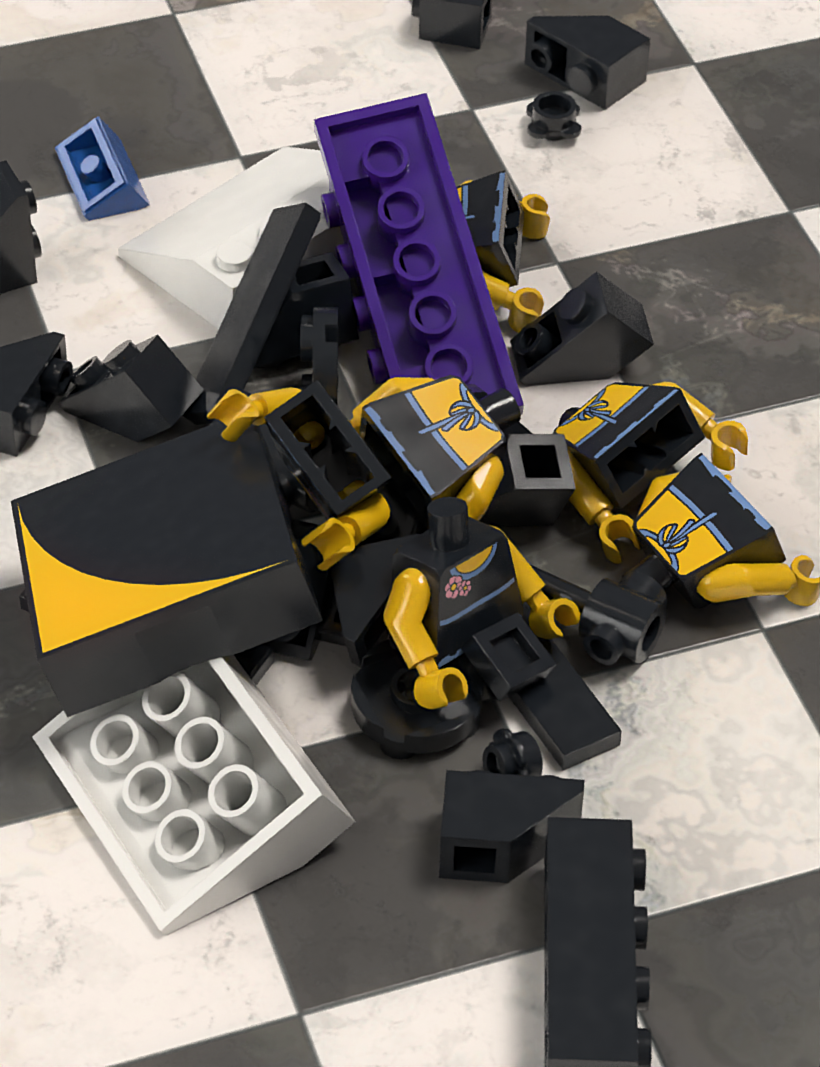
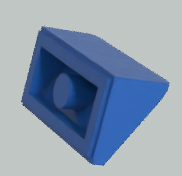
M99 116L55 147L82 213L88 221L140 210L150 205L122 141Z

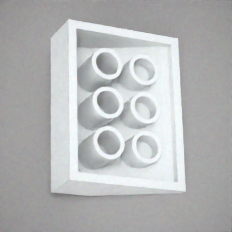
M282 147L119 247V257L219 329L273 209L306 202L321 213V219L302 260L333 252L337 258L336 246L345 244L340 226L329 229L325 220L321 194L329 193V179L320 150Z
M234 655L211 659L193 665L171 675L158 684L68 718L63 710L32 736L158 929L165 935L303 867L355 823L350 813Z

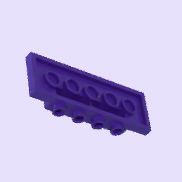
M427 93L314 119V131L329 179V193L321 194L322 208L328 228L340 226L345 244L336 246L337 259L350 279L355 278L360 296L353 297L358 331L370 330L375 345L374 349L366 350L368 366L374 385L385 383L394 377L432 378L437 380L448 375L460 377L465 384L477 385L488 395L500 388H505L516 400L522 415L524 403Z

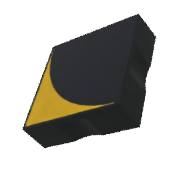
M219 421L11 500L37 660L67 718L158 684L171 675L193 665L237 654L323 621L306 563L291 531L292 517L278 470L259 426L251 424L236 442H230L221 436V433L227 426Z

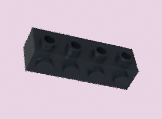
M547 818L544 854V1067H651V1028H638L637 1010L648 1011L650 971L649 966H636V949L646 950L648 909L647 906L634 905V891L645 890L646 850L643 848H633L632 820Z

